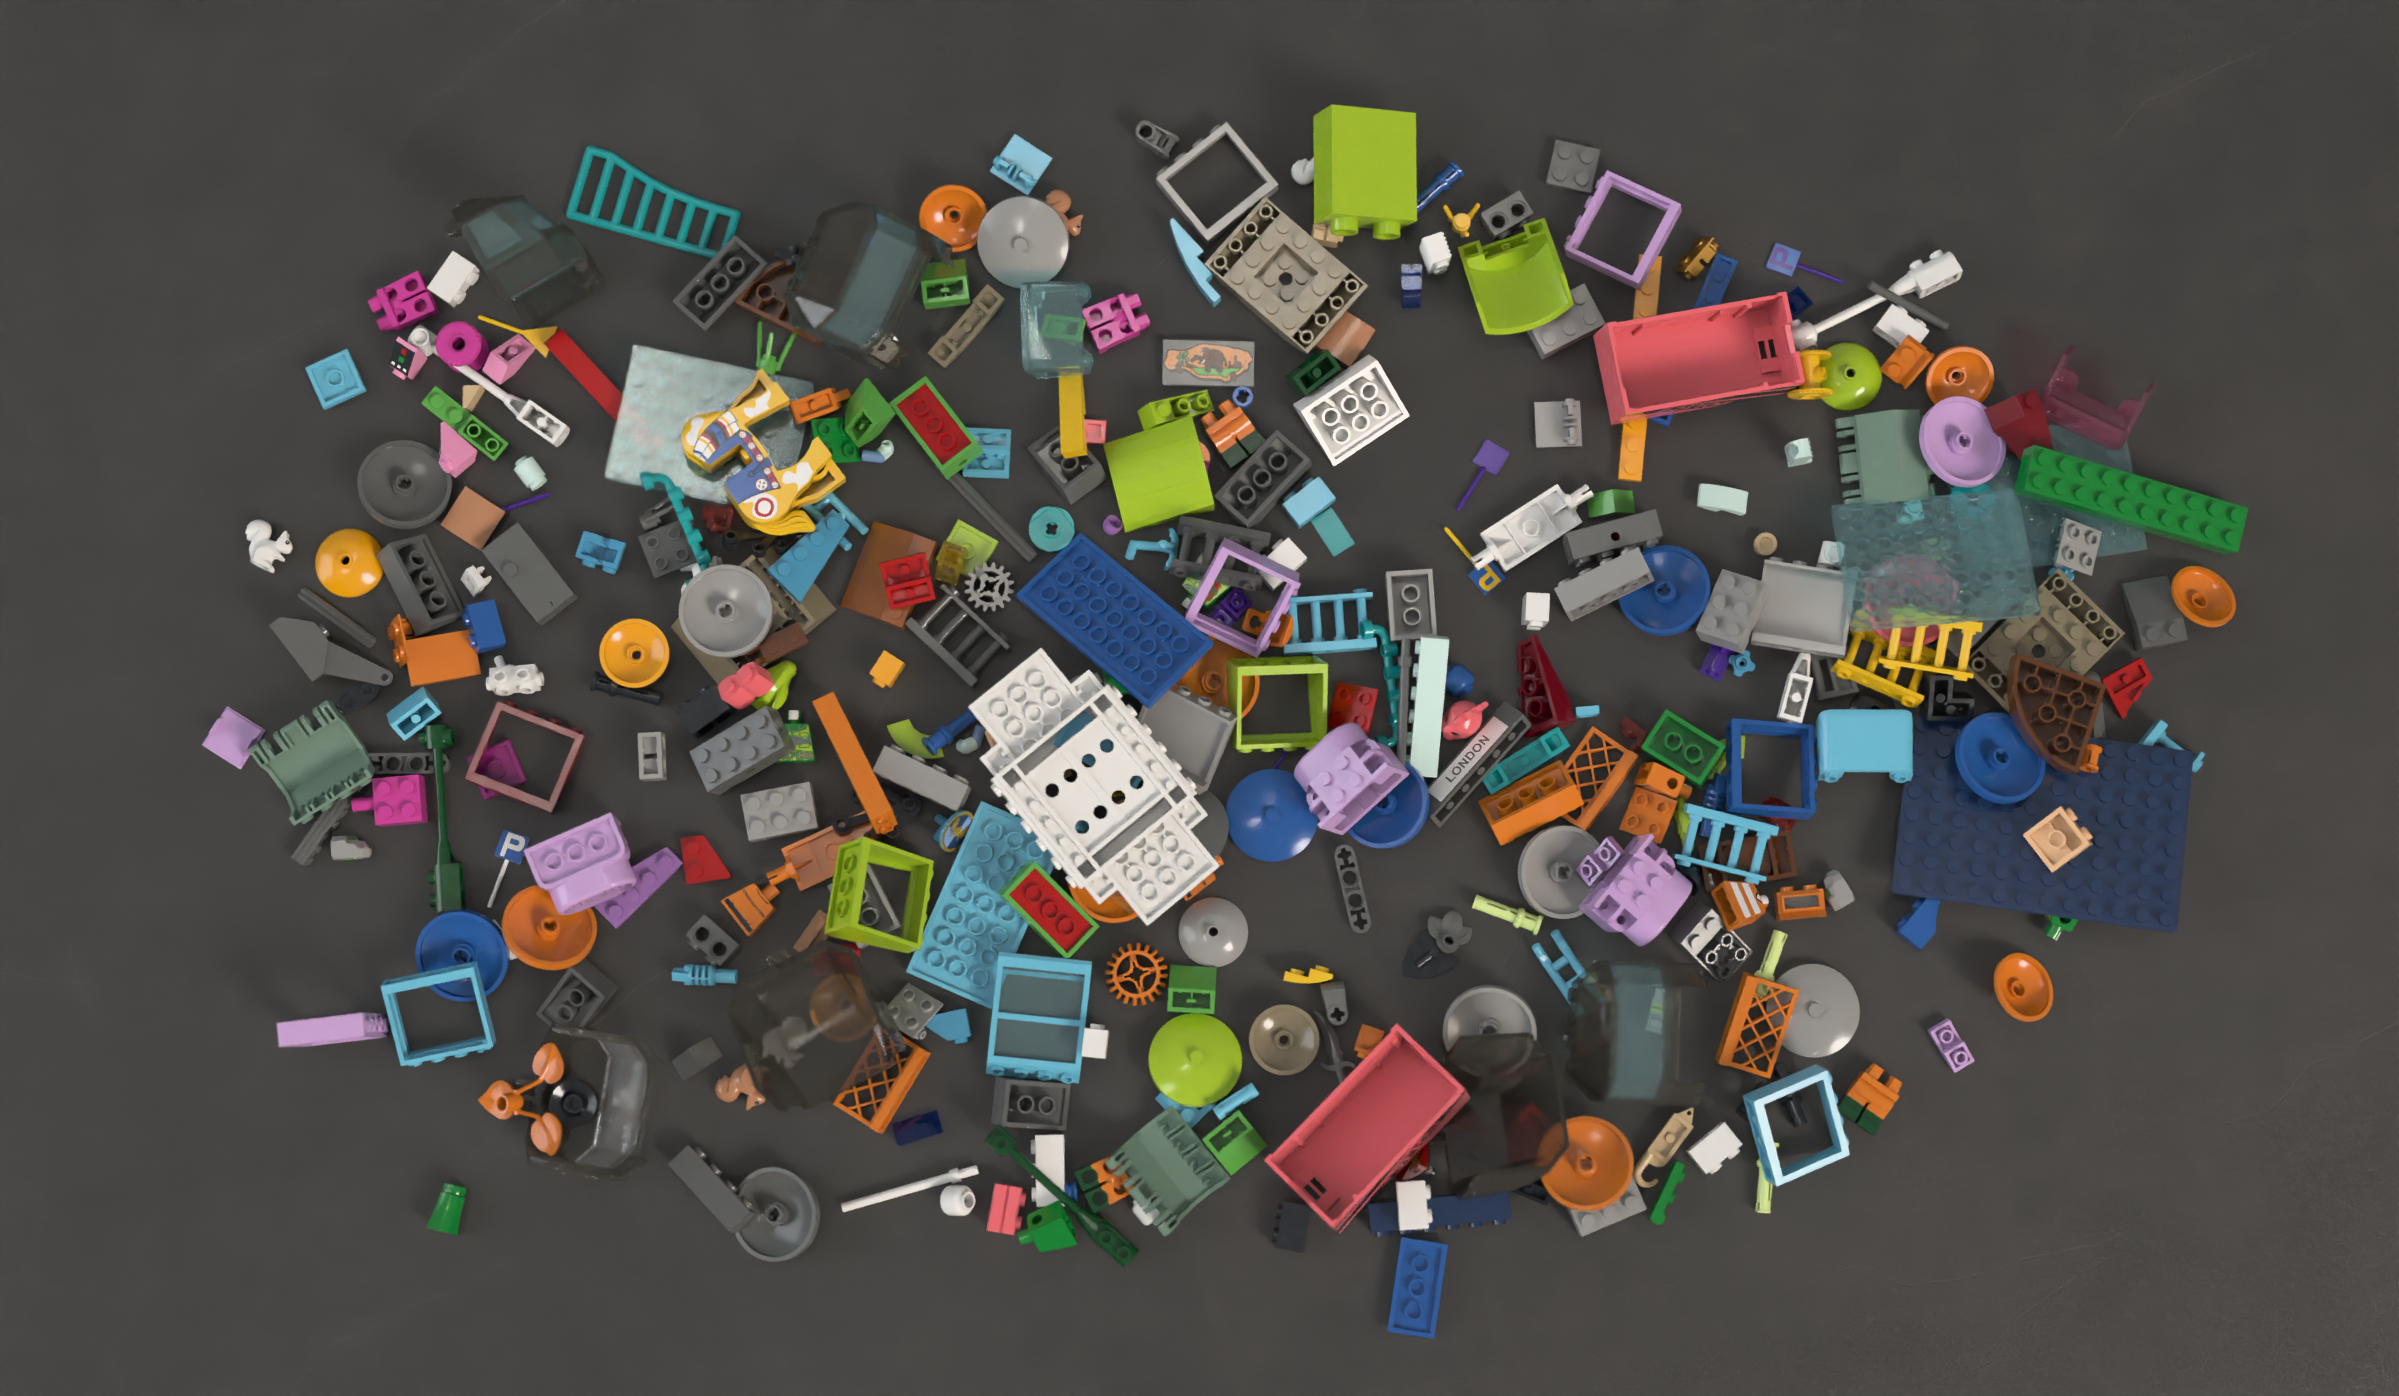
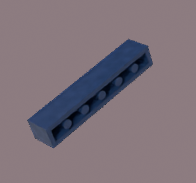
M1509 1190L1431 1197V1199H1427V1209L1431 1208L1432 1223H1428L1429 1228L1422 1229V1232L1436 1231V1226L1444 1225L1446 1229L1460 1228L1459 1224L1469 1223V1227L1483 1226V1221H1492V1225L1506 1224V1219H1512ZM1397 1200L1375 1202L1367 1205L1370 1232H1375L1376 1237L1390 1235L1389 1231L1399 1230ZM1413 1229L1399 1230V1234L1413 1233Z

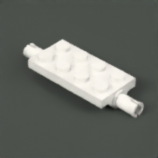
M1558 484L1481 532L1480 536L1486 543L1487 548L1470 558L1472 564L1481 560L1475 564L1476 570H1480V568L1495 560L1503 571L1507 572L1582 524L1576 509L1578 505L1594 496L1591 490L1582 495L1588 491V485H1583L1569 495L1562 492Z

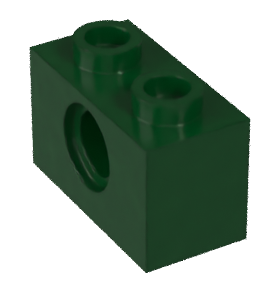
M1319 349L1288 373L1285 378L1297 395L1306 396L1341 369V367L1328 349Z

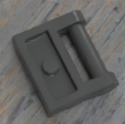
M1810 655V666L1817 690L1815 695L1817 702L1859 692L1855 681L1840 678L1831 671L1839 658ZM1821 660L1826 661L1832 691L1826 692L1819 664Z

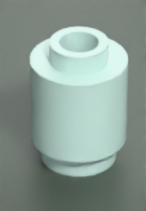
M523 456L515 462L516 467L514 471L527 488L530 487L534 491L547 482L545 472L533 457L527 458V456Z

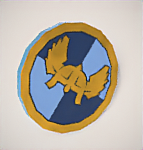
M967 810L958 811L949 819L941 814H937L934 821L940 827L932 838L939 843V846L944 851L951 852L958 849L965 839L974 816Z

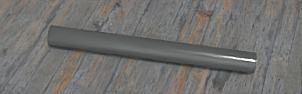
M1872 280L1869 282L1867 289L1903 307L1905 310L1943 331H1946L1949 327V323L1880 284Z

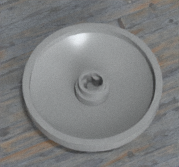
M1015 196L999 202L986 214L978 231V251L984 266L997 280L1016 288H1033L1048 282L1060 271L1069 252V234L1063 218L1050 204L1031 196Z
M716 565L701 571L687 584L679 603V620L688 640L700 651L718 658L738 657L753 650L766 637L773 619L772 599L765 584L751 571L736 565Z
M1566 825L1546 828L1531 838L1519 860L1518 881L1523 896L1536 911L1545 916L1558 919H1570L1584 914L1578 906L1596 884L1589 887L1578 874L1576 868L1588 854L1594 853L1600 846L1596 839L1580 828Z
M1804 964L1787 970L1776 979L1775 982L1800 990L1781 1045L1783 1048L1799 1056L1815 1058L1833 1054L1850 1041L1858 1026L1860 1007L1853 986L1841 973L1825 965ZM1783 991L1776 995L1781 1006L1790 1001L1792 993ZM1773 997L1769 998L1765 1003L1766 1013L1778 1008ZM1780 1011L1768 1017L1773 1028L1782 1024L1784 1019Z
M1482 985L1463 992L1451 1003L1443 1022V1041L1452 1060L1463 1070L1481 1077H1500L1514 1072L1528 1060L1536 1043L1537 1026L1531 1008L1520 995L1501 986Z

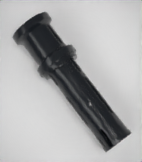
M597 671L593 675L590 691L592 692L598 690L609 693L611 697L620 695L656 706L660 705L663 694L661 691L658 692L644 687L628 688L621 686L609 677L600 675V672Z

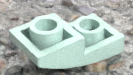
M1699 484L1697 506L1715 512L1723 510L1741 516L1746 514L1748 492L1719 485Z

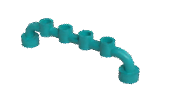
M648 470L640 473L639 475L646 491L655 488V482L664 484L700 570L703 571L709 568L708 564L712 562L707 549L702 551L699 542L703 541L699 529L693 530L690 523L694 518L689 506L684 508L681 499L685 497L680 485L675 487L671 478L663 473L649 474ZM692 578L685 581L686 585L692 580Z
M1371 620L1360 621L1359 632L1362 639H1371L1374 633L1378 634L1381 638L1380 652L1384 660L1383 675L1387 684L1386 698L1390 707L1389 721L1393 732L1392 736L1388 739L1386 735H1379L1374 737V741L1387 745L1390 748L1397 744L1399 688L1396 689L1395 679H1400V667L1393 665L1392 657L1398 655V647L1396 642H1390L1389 633L1384 627L1372 624Z

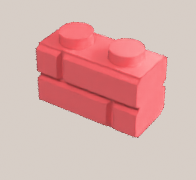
M1001 1183L994 1184L987 1231L1015 1235L1016 1230H1021L1023 1217L1019 1216L1020 1207H1025L1027 1193H1023V1187Z

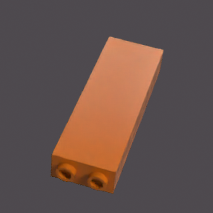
M834 692L812 701L817 715L876 834L891 831L897 825L892 808Z

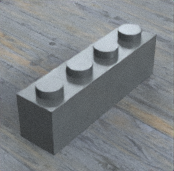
M687 1145L668 1165L726 1229L736 1234L756 1214L751 1209L754 1205L745 1196L741 1198L737 1194V1186L729 1179L725 1181L721 1176L722 1170L715 1163L710 1164L705 1159L707 1154L699 1146L695 1148Z

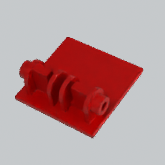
M1337 682L1327 727L1337 728L1346 723H1356L1366 734H1369L1379 689Z

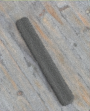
M304 587L300 590L298 598L366 647L372 648L377 641L376 637L308 588Z

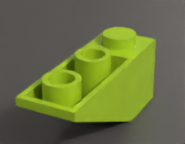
M1208 390L1150 402L1137 412L1145 431L1191 415L1192 418H1196L1209 412H1214Z

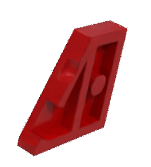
M704 835L680 838L687 885L732 878L731 873L727 870Z

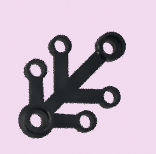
M727 530L722 535V547L727 551H735L739 549L740 542L763 539L762 542L753 544L752 555L754 557H764L766 551L774 542L775 551L778 554H785L795 540H800L808 532L788 534L784 539L776 540L782 535H771L760 530L744 533Z
M879 782L880 786L885 788L884 794L886 798L896 804L892 805L891 808L894 815L899 814L896 819L897 825L893 828L897 830V834L891 836L887 832L886 835L890 840H897L908 817L916 816L920 812L921 801L913 794L901 796L889 790L885 783ZM854 790L851 794L852 801L855 804L860 805V800H856L854 798L856 795V792ZM907 802L914 803L911 808L905 806ZM866 813L850 818L838 816L833 821V829L837 835L846 836L850 834L852 827L869 823L870 820ZM844 821L846 822V825L844 827H839L838 823ZM872 827L871 831L866 832L863 837L874 836V840L878 841L880 833L876 834Z

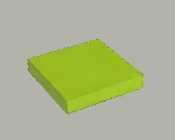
M958 519L936 560L968 577L967 574L969 572L975 574V566L982 569V563L986 562L987 564L999 542Z

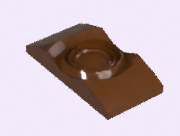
M1789 830L1780 831L1777 836H1770V839H1767L1758 874L1767 877L1766 881L1798 876ZM1757 836L1743 838L1736 869L1746 872L1750 871L1758 839ZM1733 840L1718 842L1713 863L1727 866ZM1708 844L1697 846L1700 860L1704 861ZM1701 866L1706 892L1713 891L1723 881L1745 882L1744 876Z

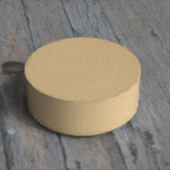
M1764 532L1754 539L1753 548L1757 554L1769 556L1776 550L1777 540L1771 533Z

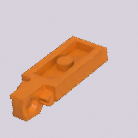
M830 387L792 401L788 408L795 425L838 410L842 407L840 402L850 398L851 394L848 388L836 392L835 388Z

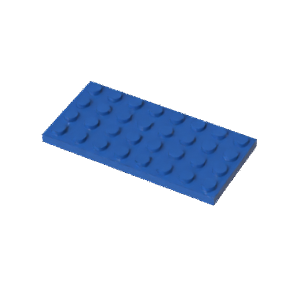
M1081 532L1016 594L1019 601L1148 709L1214 646L1210 638Z

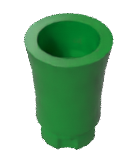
M444 1183L443 1192L440 1191L433 1214L426 1228L458 1236L459 1222L465 1201L463 1197L467 1188Z

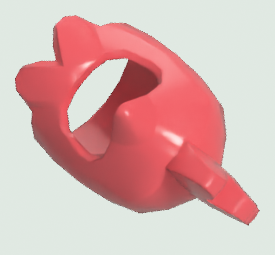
M1464 700L1450 705L1442 716L1441 731L1443 732V737L1450 741L1453 739H1466L1474 735L1480 728L1482 711L1489 705L1488 702L1477 705L1471 701Z

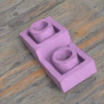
M1612 836L1606 837L1594 853L1588 854L1576 868V871L1588 886L1591 887L1602 879L1622 859L1626 852Z
M1948 1018L1927 1030L1954 1073L1975 1061L1965 1042L1960 1039Z

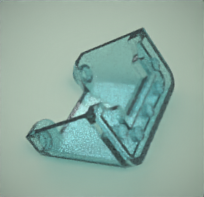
M1023 282L1021 284L1022 363L1026 373L1038 379L1091 374L1093 357L1083 347L1082 304H1086L1088 299L1091 298V290L1086 282Z

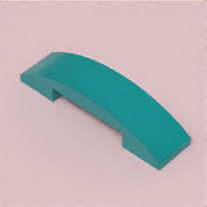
M1556 727L1498 763L1482 781L1492 795L1570 747V744L1560 728Z

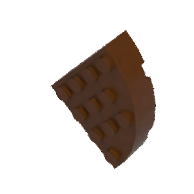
M835 254L822 255L840 257L838 272L822 268L814 271L786 266V261L779 260L766 267L736 298L734 303L739 309L819 348L861 268L857 261Z
M2017 653L2010 658L2007 672V699L2015 726L2026 744L2039 758L2053 768L2070 776L2077 774L2107 685Z

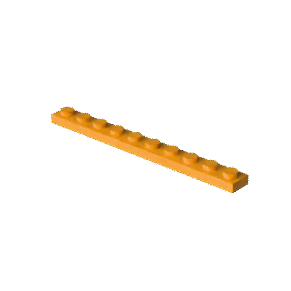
M1639 254V256H1638V264H1639L1641 258L1643 257V254ZM1662 256L1656 258L1640 290L1635 289L1632 320L1657 316ZM1647 419L1623 423L1618 480L1641 482Z

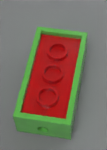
M926 376L889 403L947 480L983 453L977 441Z
M1028 860L997 892L1061 958L1069 959L1100 927L1033 860Z

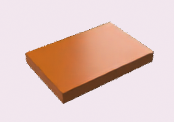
M469 629L406 640L410 656L407 668L411 687L481 675L478 655L475 653L474 648H471L469 645Z

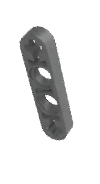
M368 753L372 761L382 762V767L374 766L375 771L373 775L434 774V765H429L430 770H427V757H430L429 761L433 762V753ZM442 753L443 761L446 762L443 765V773L445 774L450 770L452 763L449 756ZM393 757L398 758L400 762L396 770H390L388 767V761ZM415 757H420L423 761V766L419 770H414L411 767V761Z
M1340 845L1334 852V860L1349 924L1355 933L1363 934L1370 929L1371 919L1355 852L1349 845ZM1341 849L1351 853L1347 860L1348 864L1354 863V867L1340 870V865L1344 866L1343 858H1338ZM1347 871L1354 872L1356 882L1346 884L1343 880L1344 873ZM1352 894L1361 896V905L1352 907L1348 902L1349 896ZM1364 908L1365 913H1360L1362 920L1367 921V924L1364 925L1363 930H1360L1359 926H1354V922L1357 921V915L1351 916L1350 911H1358Z

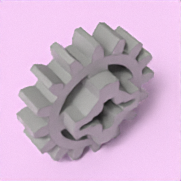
M986 562L982 563V569L975 566V574L971 572L967 574L971 580L964 581V584L969 586V589H966L964 594L971 595L967 601H975V609L980 605L983 606V612H986L988 607L991 608L992 612H995L997 605L1001 609L1004 608L1002 601L1010 602L1011 599L1007 594L1014 593V590L1009 589V586L1014 584V581L1007 580L1010 572L1004 574L1002 572L1004 566L996 569L995 562L990 567H987ZM985 572H992L998 576L996 578L988 577ZM977 578L980 583L979 589L974 592V581ZM996 581L998 582L992 588L993 593H991L989 590L980 593L986 586L984 582H987L988 584L994 583ZM1004 583V592L1001 597L998 592L999 585ZM988 597L993 602H984L980 598Z

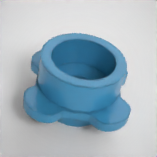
M1747 650L1744 651V654L1731 655L1728 659L1734 670V675L1737 677L1742 676L1747 671L1752 672L1755 669V664L1750 659V652Z

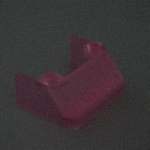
M2071 345L2063 353L2041 400L2046 419L2107 449L2118 450L2123 447L2129 438L2156 384L2153 382L2150 384L2140 401L2128 398L2120 404L2118 410L2113 409L2075 391L2079 384V376L2074 370L2066 367L2075 349V346Z

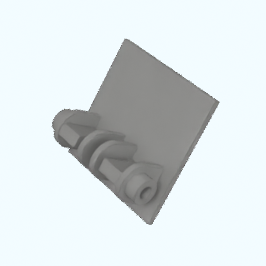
M1573 398L1565 399V401L1534 402L1536 448L1582 446L1580 401H1574Z
M2065 518L2063 524L2060 525V538H2057V541L2060 543L2055 545V548L2058 550H2055L2054 557L2052 558L2053 566H2065L2092 576L2102 531Z
M907 983L881 1012L879 1018L912 1038L923 1039L926 1036L925 1025L939 1011L943 1003Z

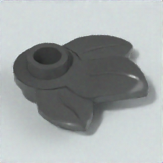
M1455 909L1447 912L1443 919L1430 915L1427 922L1430 936L1436 939L1438 949L1445 954L1454 953L1459 945L1468 943L1472 936V928L1462 926V917ZM1445 939H1450L1452 945L1446 944Z

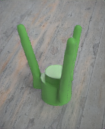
M758 321L757 371L762 368L767 375L775 376L776 371L780 372L782 363L795 336H790L776 362V357L770 356L774 337L773 332L769 333L766 354L762 356V322Z

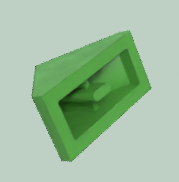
M1611 489L1594 493V496L1587 500L1589 518L1635 514L1633 491Z

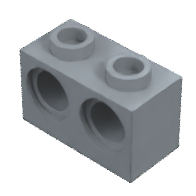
M662 732L638 733L639 779L644 782L667 780L665 734Z

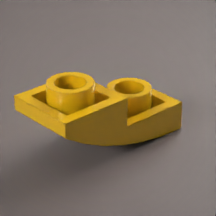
M1316 965L1315 969L1310 968L1308 977H1305L1304 971L1291 968L1290 972L1285 971L1283 981L1299 984L1320 983L1331 980L1333 974L1329 973L1328 968Z

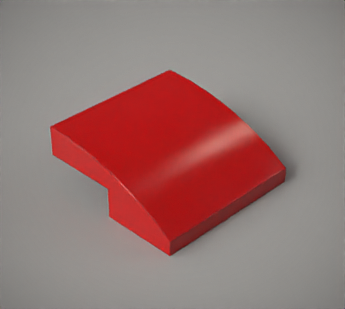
M925 552L879 563L890 610L936 599Z

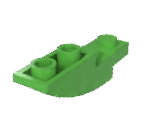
M437 386L421 402L423 406L442 421H445L452 429L493 461L498 458L509 444Z

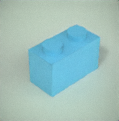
M1312 477L1301 485L1303 489L1298 493L1293 491L1283 499L1285 502L1282 504V508L1298 529L1336 500V497L1320 477H1317L1315 480Z
M422 686L386 713L390 726L405 741L442 712L436 699Z

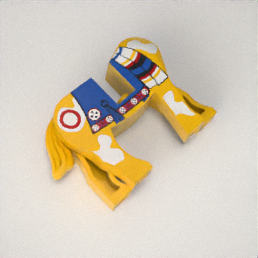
M761 368L756 372L752 384L739 394L728 410L699 414L687 421L681 434L683 450L690 461L710 474L740 453V458L747 467L724 483V490L748 526L771 535L814 532L816 529L814 522L805 511L798 509L818 503L844 484L846 477L834 463L832 454L819 437L812 440L807 453L798 463L787 469L776 471L764 447L747 428L790 405V399L777 382L773 383ZM825 466L824 470L817 475V473Z

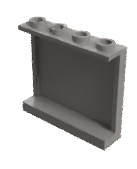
M1770 557V560L1765 559L1761 581L1766 583L1770 593L1753 630L1751 644L1844 659L1858 574L1853 573V570L1848 568H1839V571L1830 570V566L1822 564L1811 567L1807 566V563L1803 561H1793L1792 564L1783 562L1784 559Z
M1174 684L1150 709L1143 705L1137 720L1140 724L1144 722L1150 728L1152 739L1155 742L1159 740L1167 750L1165 752L1166 756L1170 760L1175 759L1182 768L1179 772L1184 778L1189 777L1195 783L1197 788L1194 790L1200 795L1209 788L1238 716L1232 714V711L1226 707L1216 706L1205 696H1197L1191 693L1192 690L1190 688Z

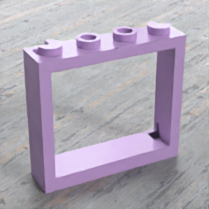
M1607 170L1604 177L1601 176L1600 180L1597 181L1595 186L1597 190L1594 196L1590 195L1585 204L1586 210L1583 216H1578L1574 225L1576 229L1573 235H1568L1566 238L1567 241L1564 245L1567 257L1640 290L1682 212L1681 204ZM1611 187L1666 211L1633 275L1577 250Z
M1224 537L1184 614V618L1201 632L1258 658L1261 651H1265L1271 641L1269 639L1271 632H1277L1281 623L1278 620L1281 614L1287 613L1291 605L1289 601L1291 595L1296 596L1301 585L1298 582L1300 573ZM1228 555L1287 582L1257 640L1199 613Z
M357 1013L277 1023L279 1047H309L387 1037V1032H389L388 1025L390 1024L388 1018H385V1014Z

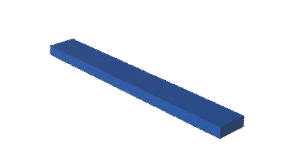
M1718 252L1716 253L1693 309L1720 305L1738 263L1737 260ZM1673 414L1648 418V420L1667 428Z

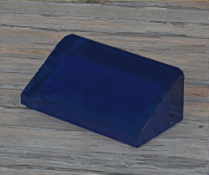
M937 1110L892 1124L897 1146L944 1132Z

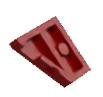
M2141 657L2101 678V683L2107 685L2105 692L2120 719L2127 716L2128 713L2126 712L2133 702L2138 700L2142 689L2147 687L2152 679Z

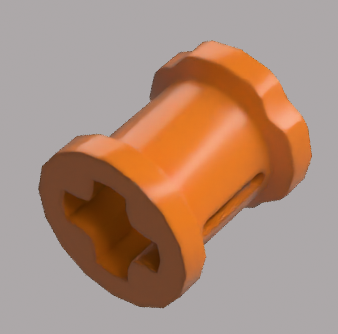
M2087 744L2079 770L2091 773L2098 772L2097 762L2099 754L2102 753V747Z

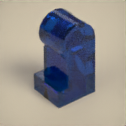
M1401 264L1402 308H1421L1422 264Z

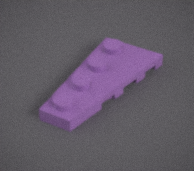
M665 847L632 867L636 877V884L632 888L594 907L618 929L684 863L669 847Z

